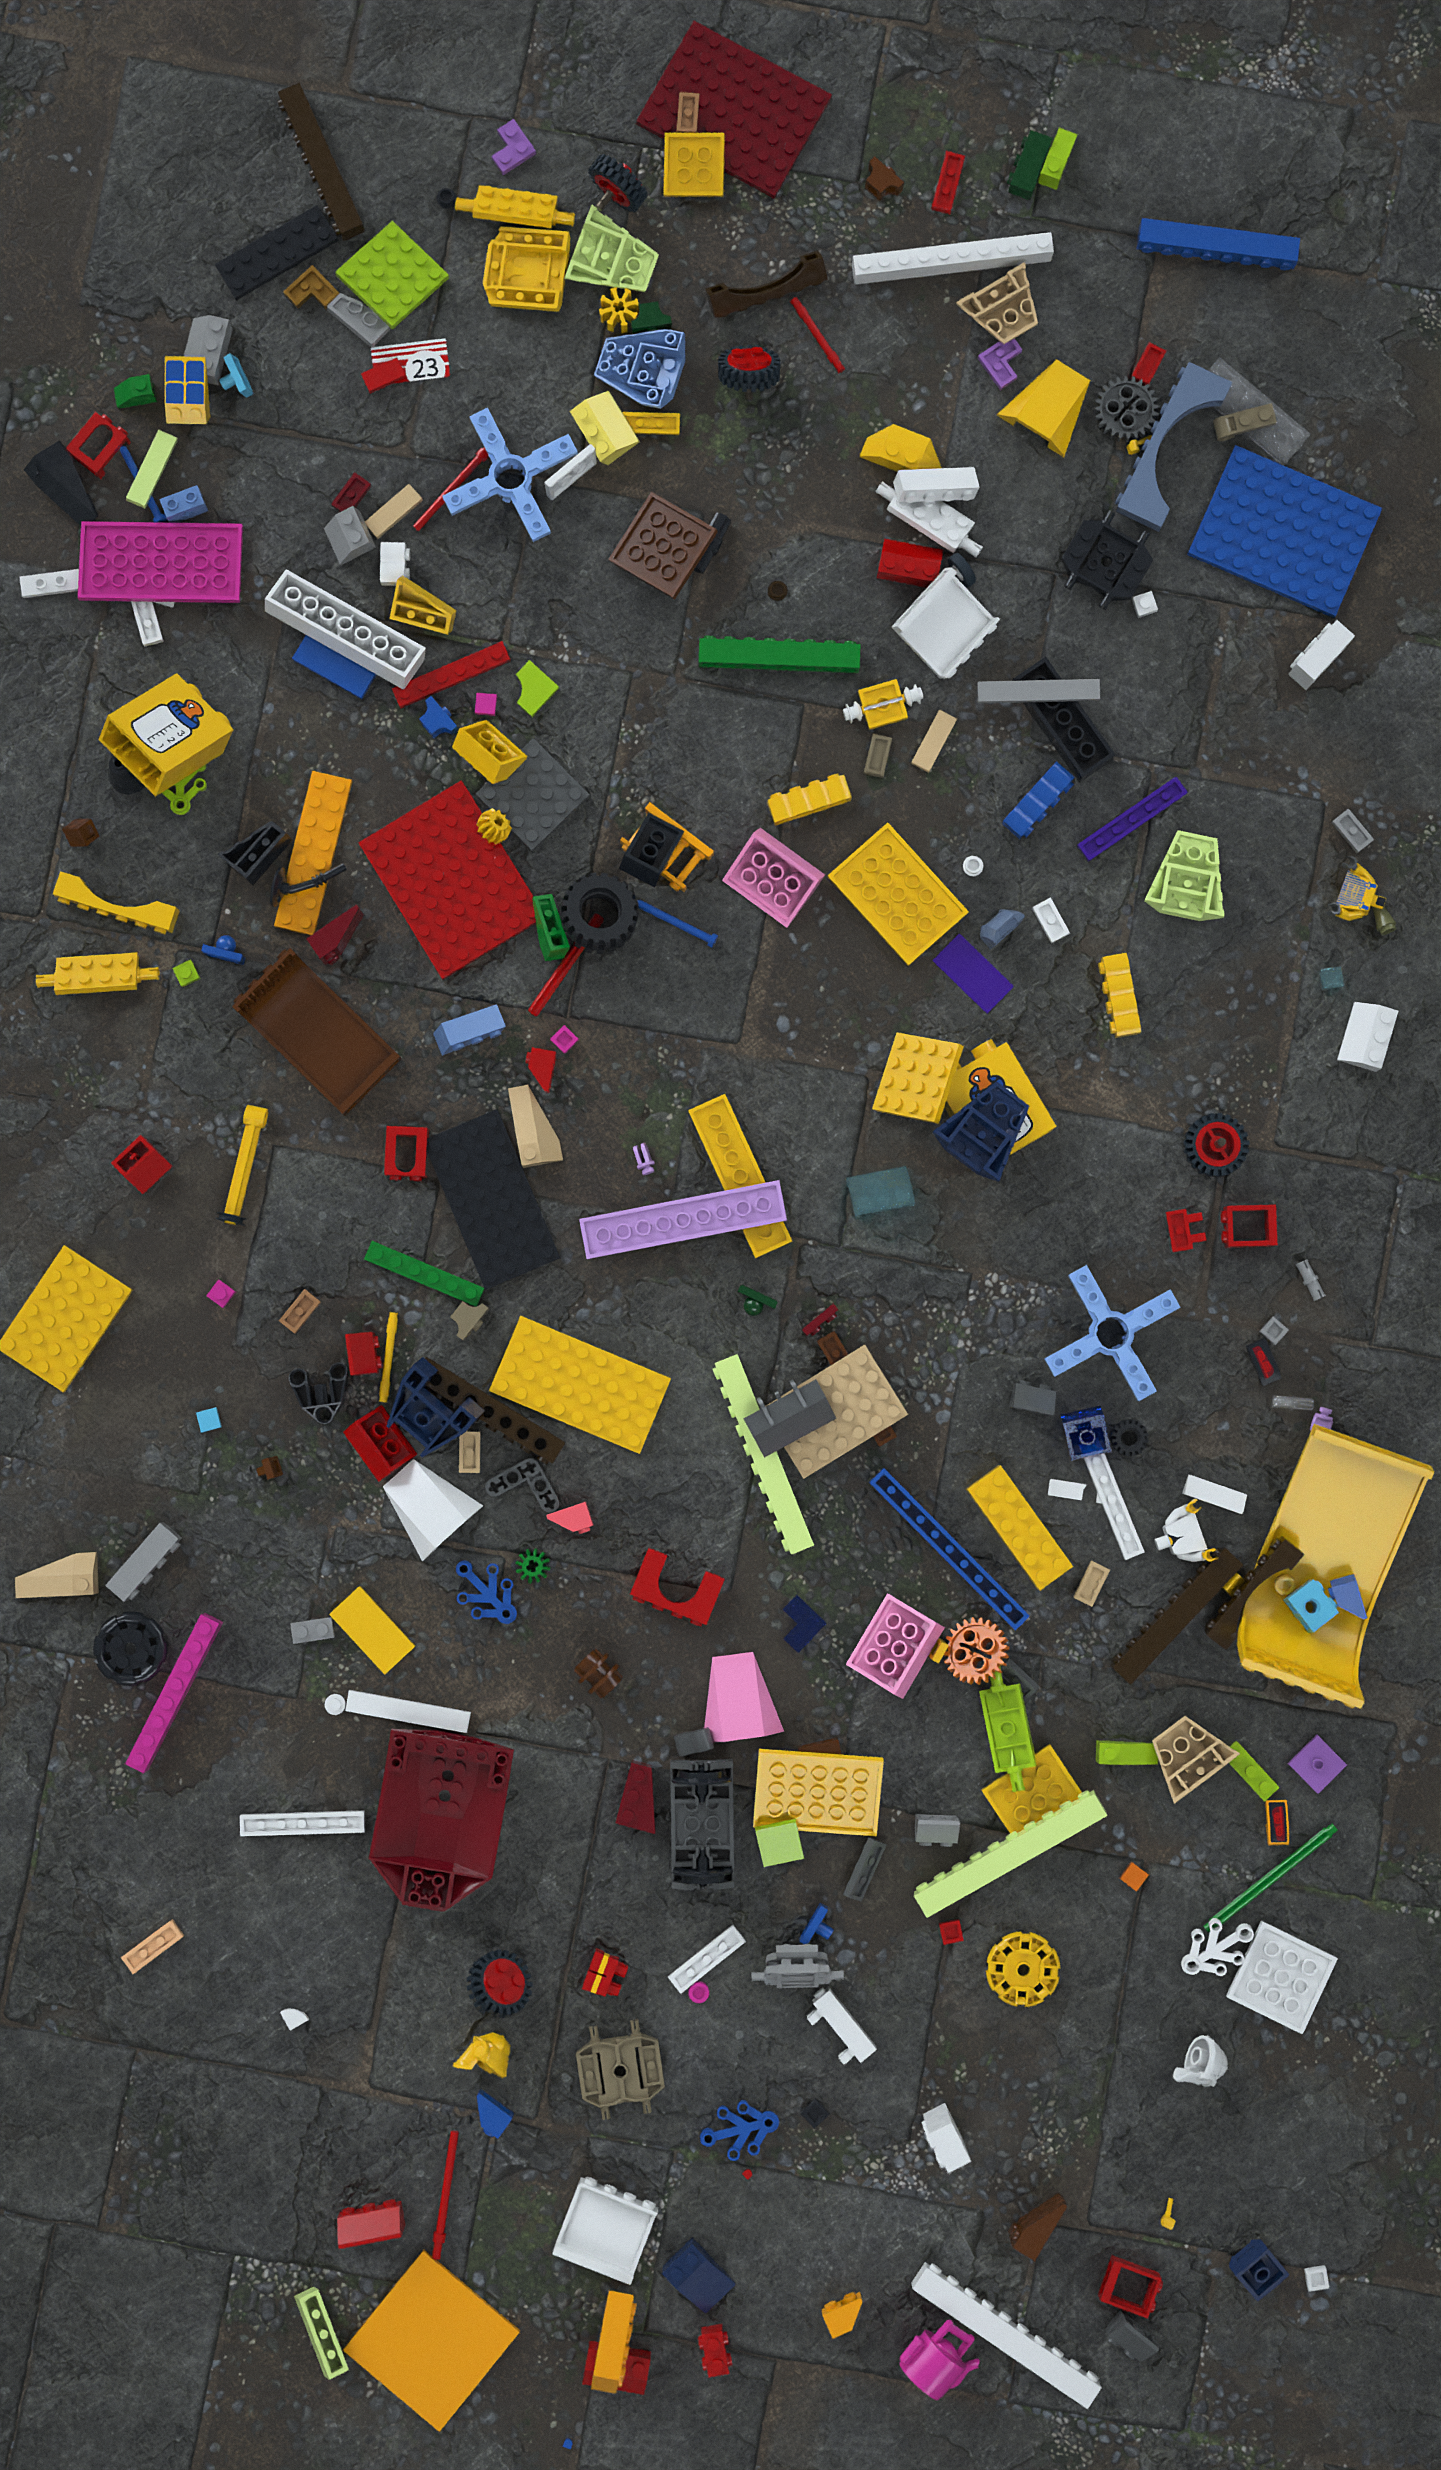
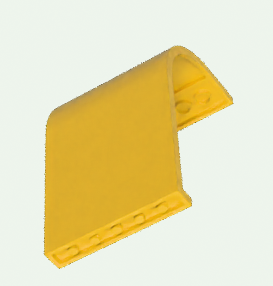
M1313 1425L1258 1559L1263 1554L1266 1555L1271 1549V1543L1281 1536L1295 1545L1305 1555L1292 1571L1289 1568L1281 1570L1263 1581L1244 1604L1237 1637L1239 1658L1244 1669L1251 1672L1259 1671L1270 1679H1281L1289 1686L1297 1685L1303 1687V1690L1306 1692L1322 1694L1324 1698L1331 1701L1336 1699L1350 1708H1362L1364 1698L1359 1685L1358 1669L1366 1628L1376 1599L1427 1480L1433 1477L1434 1470L1432 1466L1320 1425ZM1282 1573L1291 1575L1295 1581V1591L1306 1581L1314 1579L1322 1584L1325 1589L1323 1592L1329 1598L1328 1588H1331L1330 1580L1354 1574L1367 1619H1362L1337 1606L1336 1609L1339 1612L1315 1632L1308 1633L1283 1601L1288 1595H1281L1275 1590L1274 1580L1276 1576ZM1307 1602L1305 1608L1309 1613L1313 1611V1605Z

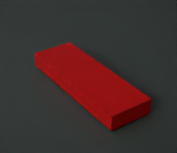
M946 151L931 210L951 214L965 155Z

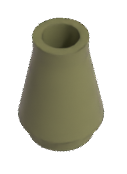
M1385 906L1383 910L1376 907L1372 908L1377 932H1380L1381 935H1387L1396 930V922Z

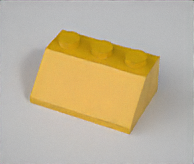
M487 720L459 728L452 746L461 757L468 761L474 769L478 770L492 784L507 780L527 759L525 753Z

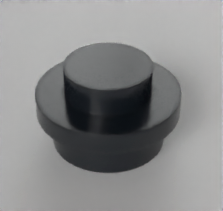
M443 188L437 194V203L440 207L449 209L455 205L456 194L453 190Z

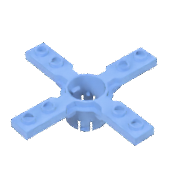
M488 408L469 416L492 461L488 476L482 479L477 478L442 496L451 515L453 516L498 494L500 498L503 497L502 501L510 503L512 500L533 542L551 534L538 505L530 493L532 476L578 454L569 434L532 451L531 455L522 458L518 455L510 454ZM512 466L513 469L519 471L522 469V475L525 480L519 487L505 489L498 485L497 479L503 471L511 469Z
M1087 1265L1069 1274L1068 1277L1093 1322L1089 1327L1088 1335L1044 1358L1053 1376L1055 1377L1096 1353L1101 1352L1105 1355L1113 1356L1137 1401L1157 1392L1138 1356L1135 1355L1131 1344L1136 1331L1181 1308L1171 1289L1132 1311L1122 1314L1110 1310ZM1106 1318L1118 1320L1123 1327L1124 1333H1126L1122 1336L1123 1344H1118L1112 1347V1349L1102 1346L1096 1335L1098 1325L1106 1321Z

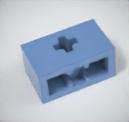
M197 485L160 499L169 523H178L208 512L202 493Z

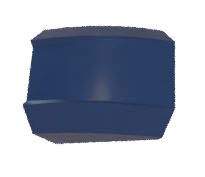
M1261 2239L1251 2240L1247 2246L1231 2257L1229 2264L1235 2276L1257 2302L1289 2276V2273Z

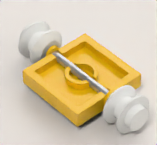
M895 679L860 689L858 694L862 706L860 707L856 701L852 707L845 704L846 708L843 709L845 720H849L852 724L854 718L861 721L864 714L869 730L906 720L908 715L904 702L906 701L910 707L914 701L921 704V699H923L921 687L917 688L916 684H914L912 690L905 687L904 694H901L898 681Z

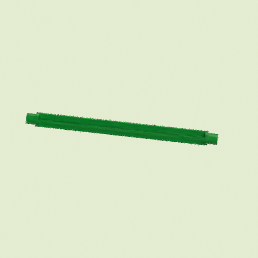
M1330 1824L1327 1828L1324 1827L1215 1916L1210 1918L1209 1921L1217 1918L1221 1921V1924L1225 1923L1327 1840L1331 1839L1332 1835L1338 1831L1333 1824ZM1208 1922L1203 1927L1206 1929L1208 1933H1210ZM1214 1923L1212 1925L1213 1928H1217L1219 1926V1924Z

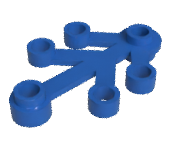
M460 1561L456 1566L457 1574L461 1577H466L482 1594L461 1592L457 1595L458 1603L462 1605L468 1602L491 1603L496 1609L483 1610L481 1607H475L471 1611L472 1618L496 1617L503 1624L512 1623L517 1616V1610L511 1604L513 1581L510 1578L502 1580L501 1588L504 1590L502 1603L497 1598L499 1566L495 1563L487 1566V1573L489 1574V1587H487L472 1572L473 1566L469 1561ZM462 1565L467 1566L468 1570L466 1573L460 1571ZM490 1566L497 1568L496 1573L489 1571ZM504 1581H510V1588L504 1587ZM461 1594L467 1596L465 1602L460 1601L459 1597ZM479 1609L481 1611V1616L476 1617L474 1615V1610ZM504 1610L510 1611L509 1617L503 1616Z
M741 2100L737 2104L738 2112L740 2114H749L756 2119V2121L748 2122L729 2111L727 2106L722 2105L717 2109L718 2118L721 2120L727 2119L737 2126L714 2131L712 2128H705L700 2133V2141L704 2146L710 2147L715 2144L716 2140L739 2135L734 2145L727 2151L728 2158L736 2161L740 2157V2150L750 2132L759 2129L754 2141H751L747 2147L750 2155H757L760 2152V2145L766 2134L774 2132L778 2128L779 2119L774 2112L765 2111L762 2113L750 2106L746 2100ZM741 2104H746L747 2109L741 2110L739 2106ZM725 2109L727 2111V2114L725 2116H721L719 2114V2111ZM767 2119H771L773 2122L770 2126L765 2124ZM706 2135L712 2137L710 2142L705 2141L704 2137ZM752 2145H756L758 2147V2149L754 2152L750 2150V2147ZM732 2150H735L738 2154L737 2156L732 2157L730 2155V2152Z

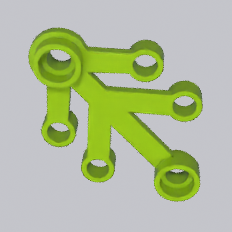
M204 765L174 785L176 786V795L169 789L162 792L171 801L170 808L175 814H186L190 810V801L199 791L206 790V781L202 778H197L194 781V786L184 794V787L198 772L204 771L207 765ZM199 782H204L202 788L197 787ZM183 802L184 807L179 809L177 807L178 803Z

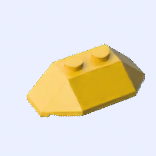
M895 424L867 437L860 454V458L896 472L898 470L941 468L930 438Z

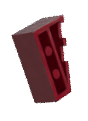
M632 1760L616 1824L653 1834L656 1833L652 1765Z

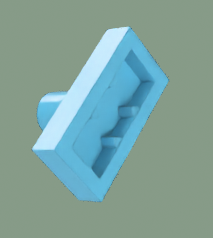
M230 353L223 358L230 373L219 379L222 387L227 390L236 385L239 393L246 397L253 395L254 392L238 358Z

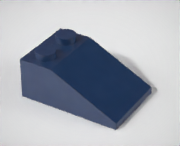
M693 2237L662 2266L664 2277L705 2314L736 2284Z

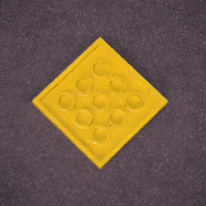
M896 1033L872 1109L878 1112L939 1124L964 1046L952 1042Z
M1050 1744L1035 1753L1037 1766L1024 1768L1021 1771L1025 1790L1012 1792L1010 1775L1007 1773L981 1789L1009 1833L1014 1831L1018 1833L1024 1830V1826L1029 1822L1034 1821L1036 1823L1040 1821L1042 1815L1049 1811L1054 1813L1060 1809L1059 1806L1069 1800L1071 1802L1077 1800L1078 1795L1082 1793Z

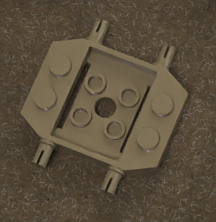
M635 2019V2025L634 2020L630 2021L631 2035L600 2039L598 2026H594V2031L593 2026H590V2042L576 2051L582 2100L601 2108L602 2120H606V2116L607 2119L611 2118L609 2111L611 2105L623 2102L640 2101L642 2102L643 2113L647 2114V2108L648 2113H651L650 2100L665 2087L659 2041L657 2038L640 2032L639 2019ZM635 2047H638L644 2088L640 2086ZM597 2053H600L605 2094H603ZM617 2066H623L626 2069V2073L624 2076H617L614 2069Z

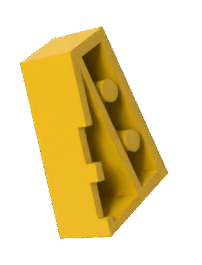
M402 575L398 578L390 619L448 635L453 630L457 610Z

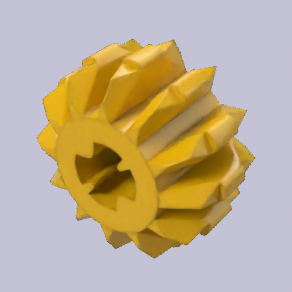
M492 808L480 815L476 824L479 827L477 832L482 833V838H487L488 843L494 842L498 844L508 838L512 829L510 826L511 821L506 819V814L502 815L500 810L495 811Z

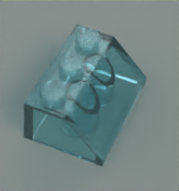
M906 1166L846 1178L854 1218L915 1205L912 1185Z

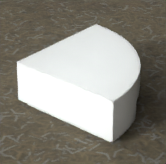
M288 2008L280 2012L290 2030L309 2020V2017L304 2012L297 2009Z

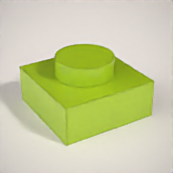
M188 960L173 968L181 987L201 979L192 960Z

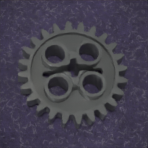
M1127 376L1124 377L1123 381L1117 377L1115 384L1110 380L1108 387L1103 385L1102 392H1098L1097 397L1099 399H1096L1094 403L1098 407H1095L1093 411L1098 414L1095 417V421L1101 420L1098 427H1105L1104 434L1111 432V439L1117 435L1119 442L1122 437H1125L1126 442H1128L1131 436L1133 440H1137L1138 434L1143 438L1145 431L1149 433L1151 426L1155 423L1154 419L1158 418L1159 414L1155 412L1159 409V405L1155 404L1158 397L1152 398L1155 391L1151 390L1148 392L1149 384L1143 387L1142 379L1136 383L1134 376L1131 381H1128ZM1121 393H1128L1130 398H1124ZM1136 396H1138L1139 399L1133 402L1130 410L1127 409L1122 414L1121 418L1117 422H1115L1114 419H1116L1122 413L1123 408L1126 409L1132 402V400ZM1136 406L1144 407L1145 411H1138ZM1108 407L1116 408L1117 412H1110ZM1129 420L1132 425L1126 426L1122 421Z

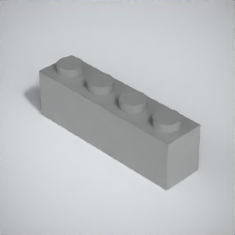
M159 1523L105 1586L123 1602L129 1599L132 1601L140 1592L138 1588L142 1584L146 1585L153 1578L151 1573L156 1568L160 1569L166 1563L167 1559L165 1557L170 1552L173 1554L180 1547L179 1541L182 1537L166 1523Z

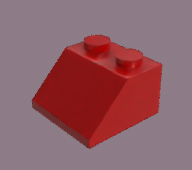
M374 1332L345 1334L350 1375L360 1376L380 1373L379 1368H382L381 1356H377L376 1349L380 1348L379 1337L375 1336Z

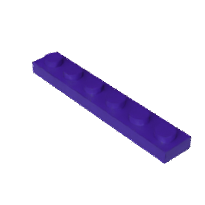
M1177 776L1077 844L1078 849L1088 862L1184 797L1188 793Z

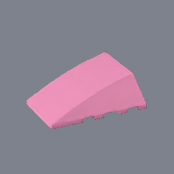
M753 1652L712 1657L704 1728L709 1727L713 1742L756 1738L784 1732Z

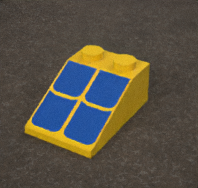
M165 356L166 423L207 424L209 421L210 407L206 357Z

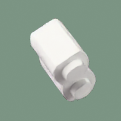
M381 542V585L396 586L397 579L402 575L410 580V569L406 568V562L410 561V548H407L405 543Z

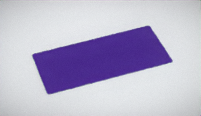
M958 934L933 959V962L986 1013L1014 987L961 934Z

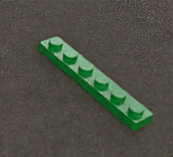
M371 1241L364 1258L366 1261L476 1307L485 1289L374 1241Z

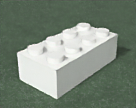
M943 2103L924 2113L925 2121L922 2124L927 2136L926 2138L930 2147L934 2149L941 2169L945 2167L949 2173L971 2162L964 2140L946 2104Z

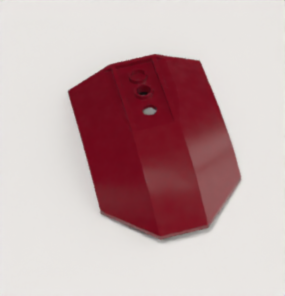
M391 1729L379 1806L368 1858L403 1905L445 1912L492 1879L514 1749L476 1737L441 1731ZM445 1770L452 1771L454 1778L451 1780L445 1779L443 1772ZM442 1790L450 1792L451 1798L448 1801L440 1799L439 1793Z

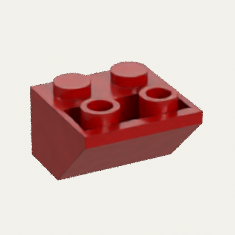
M142 1135L136 1138L111 1162L142 1194H145L173 1167L149 1140Z

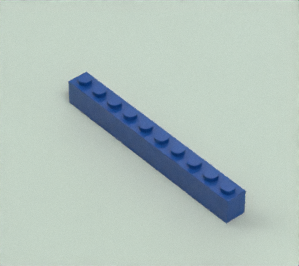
M882 1468L868 1482L1012 1629L1016 1630L1030 1616L885 1468Z

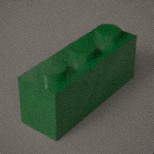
M1030 130L1028 137L1024 136L1020 146L1023 149L1022 154H1017L1013 165L1016 167L1015 172H1010L1007 184L1010 185L1008 193L1031 200L1050 150L1052 137Z

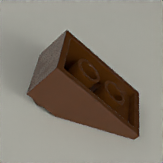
M1060 2193L1019 2218L1018 2222H1014L1009 2229V2238L1013 2248L1033 2261L1037 2259L1067 2208V2204Z

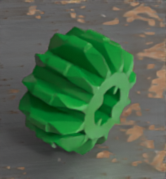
M537 1548L533 1550V1555H531L529 1549H526L527 1557L520 1554L519 1557L523 1562L516 1561L515 1563L518 1566H522V1568L516 1570L517 1573L524 1572L521 1576L522 1580L527 1575L529 1576L528 1583H532L534 1576L536 1582H540L538 1574L546 1578L547 1574L542 1570H550L549 1566H544V1563H548L550 1559H541L545 1552L537 1556ZM530 1560L538 1563L536 1571L529 1570Z

